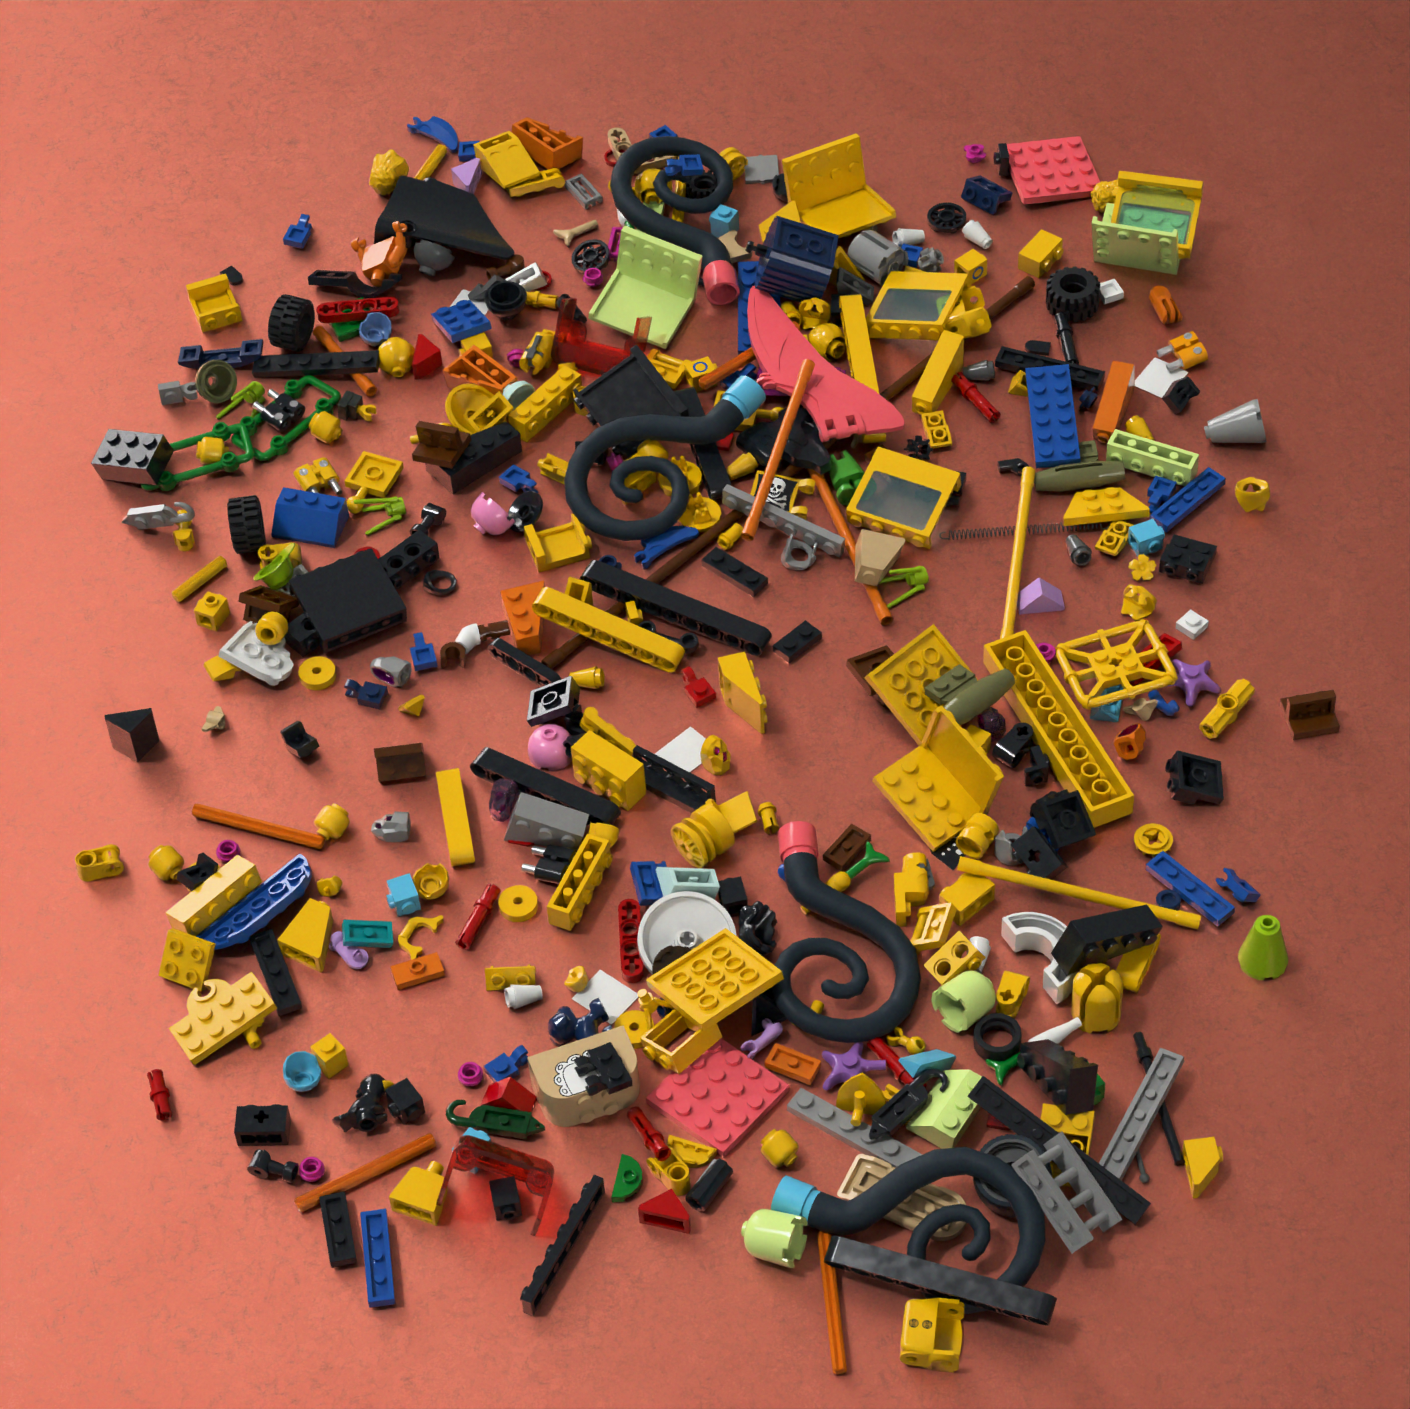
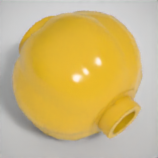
M647 169L636 177L634 189L635 195L640 201L644 202L645 200L646 204H649L650 201H656L657 204L663 202L656 195L653 186L657 174L661 171L660 169ZM672 180L667 183V186L671 191Z
M825 323L816 326L810 331L808 335L809 343L828 362L832 361L826 357V353L835 359L843 355L845 351L844 333L837 325Z
M399 337L389 338L380 345L378 350L379 367L381 370L394 377H402L406 372L411 371L415 352L413 345Z

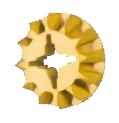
M1145 824L1138 828L1134 834L1136 850H1141L1143 856L1151 854L1154 858L1155 855L1162 851H1170L1173 836L1166 827L1160 824ZM1158 836L1157 842H1154L1150 845L1149 840L1152 841L1154 838L1156 839V837Z

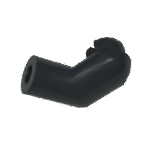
M1019 458L997 461L999 472L1010 470L1019 476L1022 475L1024 467H1029L1026 462Z

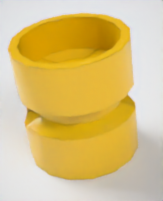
M975 813L956 838V846L964 855L973 859H980L989 848V844L998 835L999 826L991 817L982 813Z

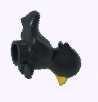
M380 1074L367 1075L361 1081L360 1087L356 1091L358 1093L356 1098L358 1099L352 1104L347 1113L334 1117L332 1119L333 1124L344 1132H347L352 1127L368 1132L374 1130L378 1124H383L387 1121L388 1116L384 1113L385 1109L380 1105L379 1101L385 1094V1090L393 1086L394 1083L390 1080H385Z

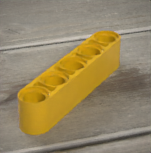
M459 768L437 771L436 778L451 867L475 863Z

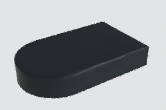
M233 266L220 272V275H227L231 285H239L243 282L242 274Z
M1030 340L1026 342L1025 350L1028 353L1049 356L1051 342Z

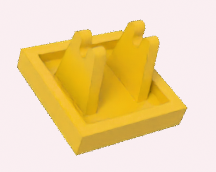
M174 928L169 929L158 976L193 989L196 987L199 991L206 990L203 981L208 980L215 943Z

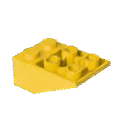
M510 131L473 144L475 156L480 158L481 169L504 189L511 186L514 187L515 184L529 179L532 180L540 175V171L519 138Z
M745 652L718 657L719 686L725 705L759 733L764 734V724L768 723L764 709L767 708L764 694L760 695L759 693L761 691L759 679L753 676L755 671L752 660L747 659Z
M1043 1103L1041 1120L1058 1133L1063 1132L1071 1143L1089 1156L1096 1115L1095 1111L1065 1115L1056 1105ZM1050 1161L1052 1178H1055L1062 1172L1054 1162ZM1069 1182L1062 1185L1072 1187Z

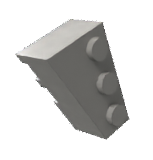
M520 792L509 819L504 841L532 842L535 845L543 846L551 844L578 850L584 836L589 814Z

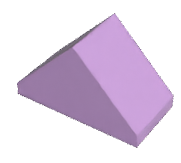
M475 158L451 169L453 185L456 188L472 194L475 193L482 175L480 158Z
M1040 577L1018 594L1017 607L1019 615L1063 611L1065 609L1061 590Z

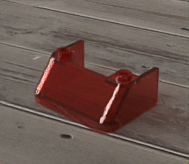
M577 298L561 299L551 350V357L556 364L575 362V367H578L579 370L603 375L631 355L630 349L636 344L643 353L645 352L652 317H638L634 335L627 338L624 349L586 340L587 328L585 324L581 321L573 320Z
M470 1135L461 1136L455 1143L436 1205L441 1206L453 1169L466 1172L474 1167H478L506 1177L515 1176L516 1180L526 1183L531 1193L542 1197L530 1234L535 1236L553 1184L555 1170L552 1163L548 1160Z

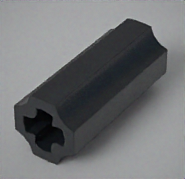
M720 1158L713 1159L685 1196L686 1202L697 1211H705L733 1174V1169L726 1161Z

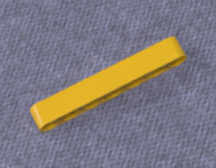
M550 587L542 588L532 605V610L536 615L665 672H675L685 654L684 648L674 641Z

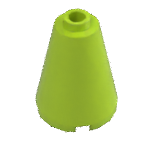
M1262 915L1258 917L1239 949L1238 960L1240 968L1249 977L1257 980H1264L1268 977H1273L1272 979L1278 978L1284 973L1288 965V953L1278 919L1274 916Z

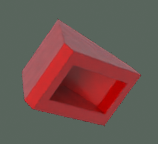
M418 334L412 362L414 380L421 379L443 365L441 350L423 334Z
M508 1077L488 1086L480 1106L488 1105L532 1112L537 1096L512 1077Z
M672 1189L639 1205V1223L690 1234V1216Z

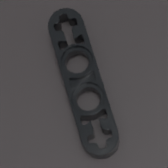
M495 638L487 646L493 658L540 687L561 680V677L555 671L501 638Z

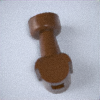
M515 254L506 260V265L498 269L495 267L487 268L486 275L488 280L494 274L499 277L506 275L510 277L525 268L524 258L519 254Z

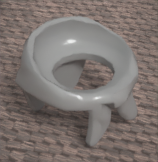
M791 533L781 554L783 566L795 571L809 568L816 561L814 554L816 553L818 543L815 542L812 549L810 545L793 539L794 534ZM796 548L803 549L807 552L808 559L797 561L791 556V551Z
M1026 826L1023 827L1022 835L1028 831ZM1001 830L994 838V853L1001 863L1008 866L1021 864L1014 857L1013 847L1011 846V841L1017 840L1020 835L1016 833L1005 834L1004 830Z

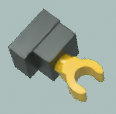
M350 391L345 392L337 405L339 419L346 421L348 417L357 419L359 415L366 421H372L370 413L377 414L376 406L363 405L362 396Z

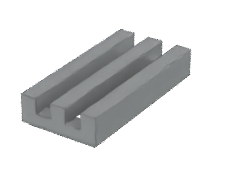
M583 174L565 181V188L585 210L589 208L588 205L595 206L597 201L598 203L603 202L601 194Z

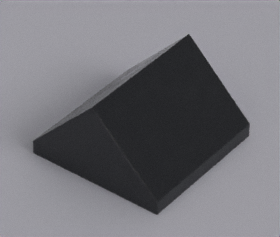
M152 708L105 715L112 747L134 761L138 762L159 742Z

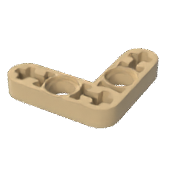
M612 128L608 131V144L616 160H618L619 156L623 154L619 150H627L632 144L623 129ZM678 156L655 157L652 162H644L635 170L634 174L642 173L651 168L667 166V159L678 160Z

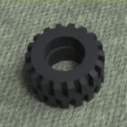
M1073 266V268L1064 267L1063 270L1058 269L1056 273L1050 275L1046 286L1047 310H1050L1052 316L1063 312L1067 314L1068 322L1069 320L1078 322V320H1087V317L1091 318L1097 312L1100 298V281H1098L1096 275H1093V272L1086 271L1085 268L1080 269Z
M283 294L277 299L268 322V338L273 346L296 352L304 349L312 335L315 321L314 306L310 300Z
M252 495L230 498L227 503L231 540L235 552L241 554L258 551L261 546L266 545L263 515L258 497Z

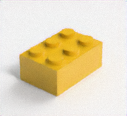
M590 730L571 747L574 777L579 783L586 784L598 795L605 796L618 807H622L627 811L646 795L644 764Z

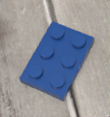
M461 300L456 305L442 307L437 312L431 313L433 322L452 343L492 329L490 321L470 300Z

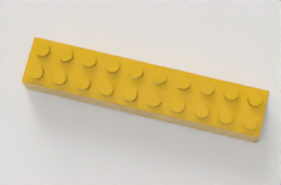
M1024 630L985 644L983 653L985 667L990 674L1002 669H1008L1013 674L1015 684L1004 694L1005 698L1021 723H1027L1032 726L1033 736L1031 738L1036 746H1040L1042 753L1047 754L1050 768L1064 790L1068 789L1069 793L1076 790L1079 791L1093 827L1095 828L1132 814L1134 794L1027 631Z

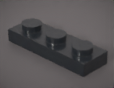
M715 547L701 560L703 567L752 597L757 595L768 584L766 576L718 547Z
M345 1191L320 1196L331 1268L357 1263Z

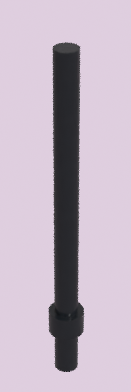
M1136 1032L1133 1035L1137 1047L1136 1055L1139 1063L1143 1065L1145 1074H1147L1152 1064L1153 1055L1151 1049L1146 1045L1143 1033ZM1164 1100L1158 1114L1174 1164L1179 1166L1184 1164L1185 1161Z

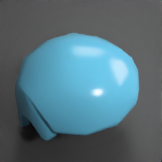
M300 1051L287 1056L283 1064V1078L289 1088L293 1091L305 1092L318 1085L321 1078V1068L315 1055L306 1051Z

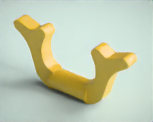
M439 915L435 918L413 917L408 920V923L400 935H398V943L400 948L409 954L411 960L423 953L422 947L412 946L408 943V939L414 930L423 926L436 933L437 926L444 921L443 916Z

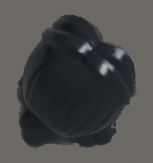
M756 901L752 906L742 907L738 920L739 939L761 956L770 954L776 947L775 940L772 941L775 933L774 927L777 923L775 912L770 910L768 905H763L760 901Z

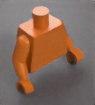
M399 221L392 223L396 237H390L365 248V239L358 242V237L351 242L352 249L358 252L357 255L362 265L363 275L371 280L370 283L375 287H381L384 279H389L391 273L397 274L407 252L405 236H403V232L407 230V225L404 223L400 224Z

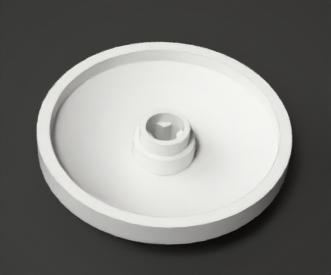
M692 891L675 892L657 900L644 914L638 930V951L643 964L653 975L652 966L654 959L660 950L667 946H686L692 950L725 928L736 936V929L729 913L713 898Z

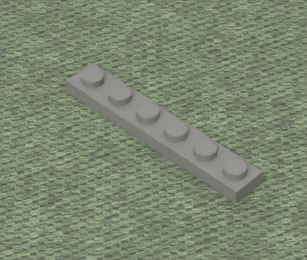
M727 484L723 489L722 503L728 508L738 510L749 517L755 496ZM765 502L759 521L764 522L769 527L777 528L789 536L792 533L794 537L808 545L814 546L815 542H817V547L824 550L827 554L835 555L839 558L842 556L845 549V538Z
M1163 1048L1159 1049L1099 1162L1100 1165L1121 1181L1185 1062L1182 1055Z
M800 1088L787 1104V1111L863 1154L879 1158L890 1163L895 1168L900 1164L923 1155L888 1135L869 1139L870 1125L861 1121L860 1126H853L850 1123L852 1115L803 1088Z

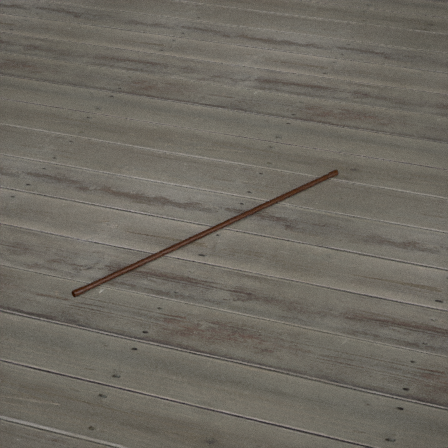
M1030 276L1025 277L1011 291L987 309L990 320L1016 299L1035 286L1033 278ZM932 353L880 393V395L889 401L921 376ZM834 438L832 441L821 443L826 449H829L840 439ZM791 464L778 475L792 478L803 468ZM734 509L646 580L659 584L745 514ZM618 601L605 612L618 616L626 610V604ZM577 633L560 648L555 649L541 660V663L550 669L555 668L589 638Z

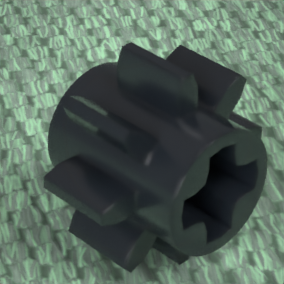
M915 436V441L913 439L907 440L908 445L904 448V451H907L909 457L922 460V458L930 459L928 455L933 448H930L928 444L930 442L929 439L922 440V436Z

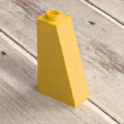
M946 330L942 332L912 395V412L921 415L923 413L935 412L953 385L951 382L952 377L963 369L964 336Z

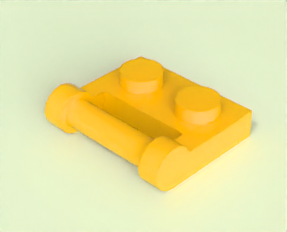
M654 348L647 355L649 361L672 389H676L685 376L684 364L692 362L687 359L681 360L662 354L660 350Z
M952 902L922 907L918 910V921L910 940L916 949L917 955L923 950L941 948L946 943L957 910Z

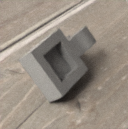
M179 381L158 384L162 405L183 402V397L189 400L198 398L195 382L180 385Z

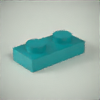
M343 920V946L392 947V922Z

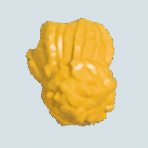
M392 149L388 150L385 154H376L373 160L369 185L377 194L390 195L394 191L401 175H408L409 166L406 159L399 156Z
M1118 179L1109 182L1101 181L1094 186L1093 191H1091V202L1096 211L1104 213L1107 203L1115 204Z

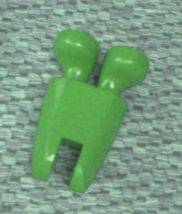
M843 450L840 452V460H837L834 454L830 455L832 466L828 473L833 487L837 491V500L840 504L848 506L865 472L847 450ZM872 478L860 499L861 502L869 500L877 491V484Z

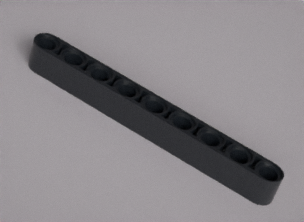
M598 560L590 561L580 576V580L591 583L592 591L624 604L625 602L635 601L636 608L641 609V611L754 656H760L772 638L771 632L764 626Z
M840 1236L831 1237L824 1258V1263L838 1269L935 1296L958 1299L959 1302L1045 1326L1050 1324L1057 1301L1056 1297L1044 1292Z

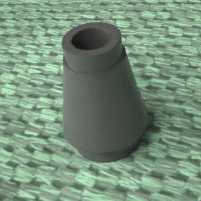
M986 359L963 367V374L968 380L990 381L991 378H995L994 363Z
M1069 535L1065 543L1071 561L1079 566L1086 565L1092 557L1091 549L1077 535Z

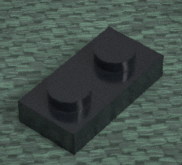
M805 620L773 645V652L788 663H791L822 639V632Z

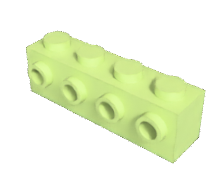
M1115 429L1107 443L1106 461H1121L1124 464V468L1153 477L1159 476L1175 481L1178 485L1186 486L1197 475L1199 454Z

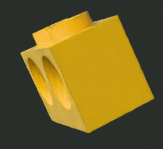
M958 931L924 966L941 985H944L965 971H975L986 957L962 932ZM969 950L968 955L964 958H961L962 954L965 951ZM951 968L950 972L944 976L945 970Z

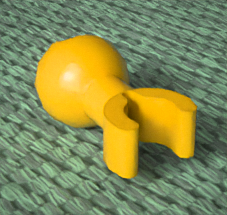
M899 1027L894 1029V1034L897 1037L887 1036V1042L890 1046L903 1045L911 1055L925 1051L926 1043L921 1037L913 1036L909 1038L903 1035V1031Z

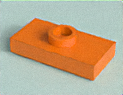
M437 952L390 966L397 990L445 976Z

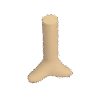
M593 220L573 229L554 230L553 233L557 237L564 239L566 246L569 247L573 237L597 228L598 223L596 220Z

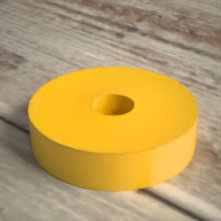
M311 657L305 660L299 667L300 682L305 688L310 690L326 689L336 679L335 665L326 657Z
M515 885L505 889L498 900L501 915L512 922L529 920L538 909L536 893L531 888L523 885Z
M631 1010L621 1014L616 1019L614 1028L624 1025L633 1048H642L643 1044L640 1037L648 1032L645 1013L639 1010Z

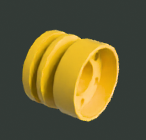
M709 804L702 805L692 812L690 818L682 819L680 823L675 824L671 828V836L678 851L687 862L696 868H703L708 862L714 860L716 855L724 853L735 843V836L729 823L715 807Z

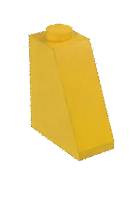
M310 898L278 939L282 955L321 973L325 968L333 926L331 907L328 904Z

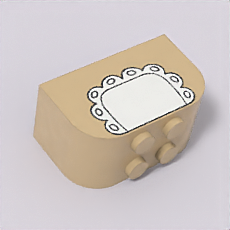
M624 1025L527 1057L531 1085L545 1118L557 1126L569 1127L580 1123H588L595 1118L611 1115L627 1108L638 1098L640 1082L637 1056ZM611 1042L632 1078V1086L610 1095L605 1089L593 1096H589L585 1089V1086H587L585 1078L591 1075L598 1076V1074L594 1070L579 1077L574 1069L576 1067L574 1059L580 1056L588 1057V1050Z

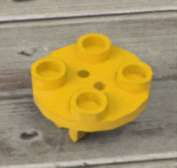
M680 456V460L672 457L671 462L677 465L687 478L689 494L697 493L702 482L700 468L694 463L686 461L684 456ZM659 473L658 482L660 487L664 490L665 495L672 496L671 483L665 476Z
M697 492L694 498L692 494H689L686 510L678 522L681 526L693 527L699 532H706L720 521V506L714 500L702 497L700 492Z

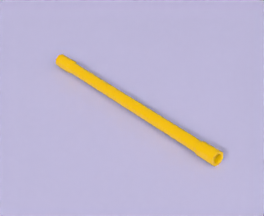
M1024 467L1022 469L1020 499L1000 639L1014 634L1030 501L1036 472L1033 467Z
M962 856L959 859L958 871L983 875L1121 910L1147 904L1157 919L1174 922L1177 925L1197 930L1200 924L1201 915L1168 909L986 864L982 861Z

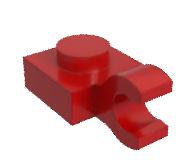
M690 666L681 670L684 674L682 681L687 685L684 687V693L696 708L716 698V692L704 677L698 680Z

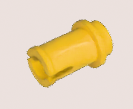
M734 523L729 530L718 536V545L724 550L731 549L734 542L741 537L743 527L738 523Z
M771 802L760 804L758 809V815L762 818L764 832L770 834L769 828H771L772 834L779 831L775 815L777 809Z

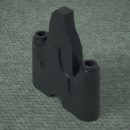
M800 404L781 458L796 467L812 469L823 475L831 470V458L827 449L821 443L819 431L812 416ZM787 408L779 411L777 420L773 422H759L741 432L736 439L737 448L745 454L750 452L757 463L764 468L767 466ZM780 460V463H779V466H778L777 470H779L780 467H781V465H782L781 460Z

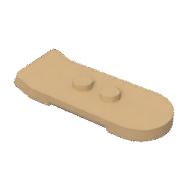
M858 1154L841 1184L837 1196L844 1201H849L869 1189L893 1171L895 1167L879 1158ZM930 1183L916 1190L883 1218L913 1231L927 1215L939 1208L956 1204L966 1205V1203L956 1192ZM962 1221L951 1222L939 1228L930 1239L935 1241L952 1240L964 1231L967 1223Z

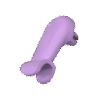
M341 931L331 935L329 949L331 951L336 950L350 968L361 969L367 965L368 954L364 949L357 946H343Z
M768 1018L762 1020V1026L765 1029L762 1035L755 1041L748 1040L740 1047L741 1050L750 1051L747 1057L753 1060L755 1054L779 1037L783 1030L781 1023L773 1024Z

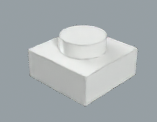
M1115 279L1100 283V299L1104 304L1124 298V291Z
M1190 609L1176 622V629L1194 640L1208 628L1209 621Z

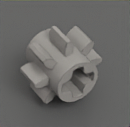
M932 247L920 251L922 257L918 258V265L922 271L937 273L942 270L940 265L944 263V257L938 249L934 250Z

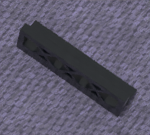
M638 745L635 746L633 757L644 764L646 790L690 813L704 805L708 799H713L716 803L715 785Z

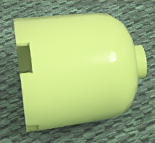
M965 971L934 991L931 1000L934 1010L939 1009L944 1017L941 1022L950 1030L959 1033L962 1030H967L994 1007L996 995L990 979L977 971Z
M759 1209L750 1216L748 1221L743 1223L741 1235L744 1237V1245L750 1255L778 1265L794 1268L793 1261L795 1259L800 1260L805 1249L807 1235L803 1234V1226L808 1225V1222L802 1216L770 1209Z

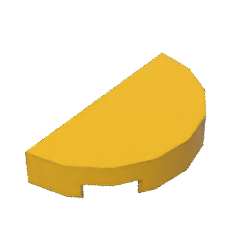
M673 1135L668 1136L667 1146L673 1148L688 1168L705 1166L717 1155L716 1148Z

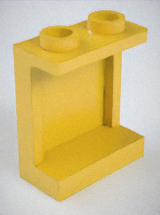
M226 274L186 285L189 302L202 332L243 321L240 306L234 299Z
M571 514L570 523L535 532L532 524L524 526L525 541L538 572L590 558L591 539L589 535L585 536V527L574 514Z

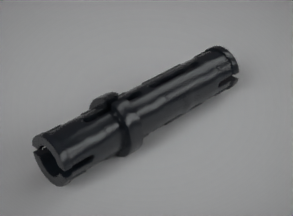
M1063 312L1057 313L1054 316L1057 328L1056 337L1060 340L1064 361L1079 365L1072 338L1073 329L1069 325L1068 316Z

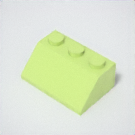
M944 1070L943 1072L947 1075L949 1081L944 1092L940 1091L942 1081L939 1078L928 1093L926 1105L912 1117L906 1129L941 1149L955 1148L981 1109L979 1105L967 1097L982 1077L971 1070Z

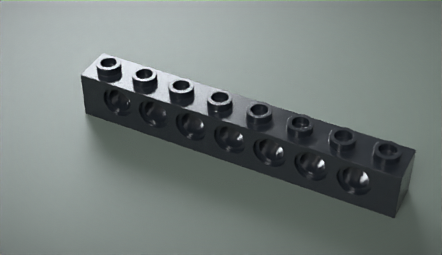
M419 529L378 559L395 589L401 588L403 584L416 577L421 571L434 564L440 558L438 544ZM302 613L288 624V631L284 636L285 643L302 657L314 651L320 645V639L305 613Z

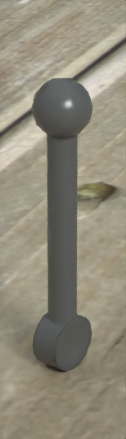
M1138 1149L1135 1155L1141 1173L1139 1179L1142 1183H1148L1150 1177L1145 1172L1140 1150Z

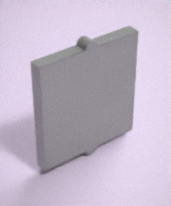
M777 155L746 157L748 160V165L744 167L746 184L769 183L773 181L775 175H779Z

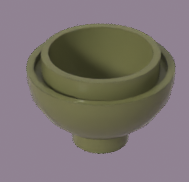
M210 360L200 366L196 373V389L200 396L209 402H224L236 390V373L227 362ZM210 377H212L213 379L211 385L208 383V379Z

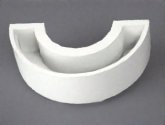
M1020 912L1003 917L1001 936L1015 953L1022 950H1035L1043 953L1050 959L1051 964L1043 971V988L1056 1004L1062 1002L1073 991V979L1078 972L1066 976L1051 952L1067 926L1052 916L1036 912Z

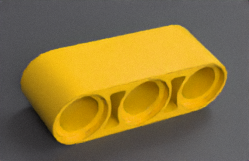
M1161 934L1157 935V940L1151 945L1123 954L1116 971L1121 976L1124 989L1136 993L1139 991L1158 949Z

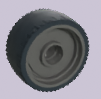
M1005 1134L1004 1136L1001 1135L995 1139L993 1138L980 1150V1152L1000 1158L1010 1166L1031 1150H1034L1037 1156L1044 1153L1036 1142L1017 1134ZM1049 1162L1044 1166L1052 1176V1170ZM973 1177L978 1196L990 1210L1002 1216L1016 1217L1010 1202L998 1189L983 1179Z

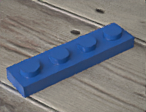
M1208 467L1150 515V519H1154L1158 526H1161L1165 532H1168L1224 486L1226 478Z
M1164 851L1160 852L1146 864L1145 870L1170 890L1177 892L1180 898L1217 927L1235 913V907Z
M379 1209L360 1212L369 1308L396 1304L387 1210Z

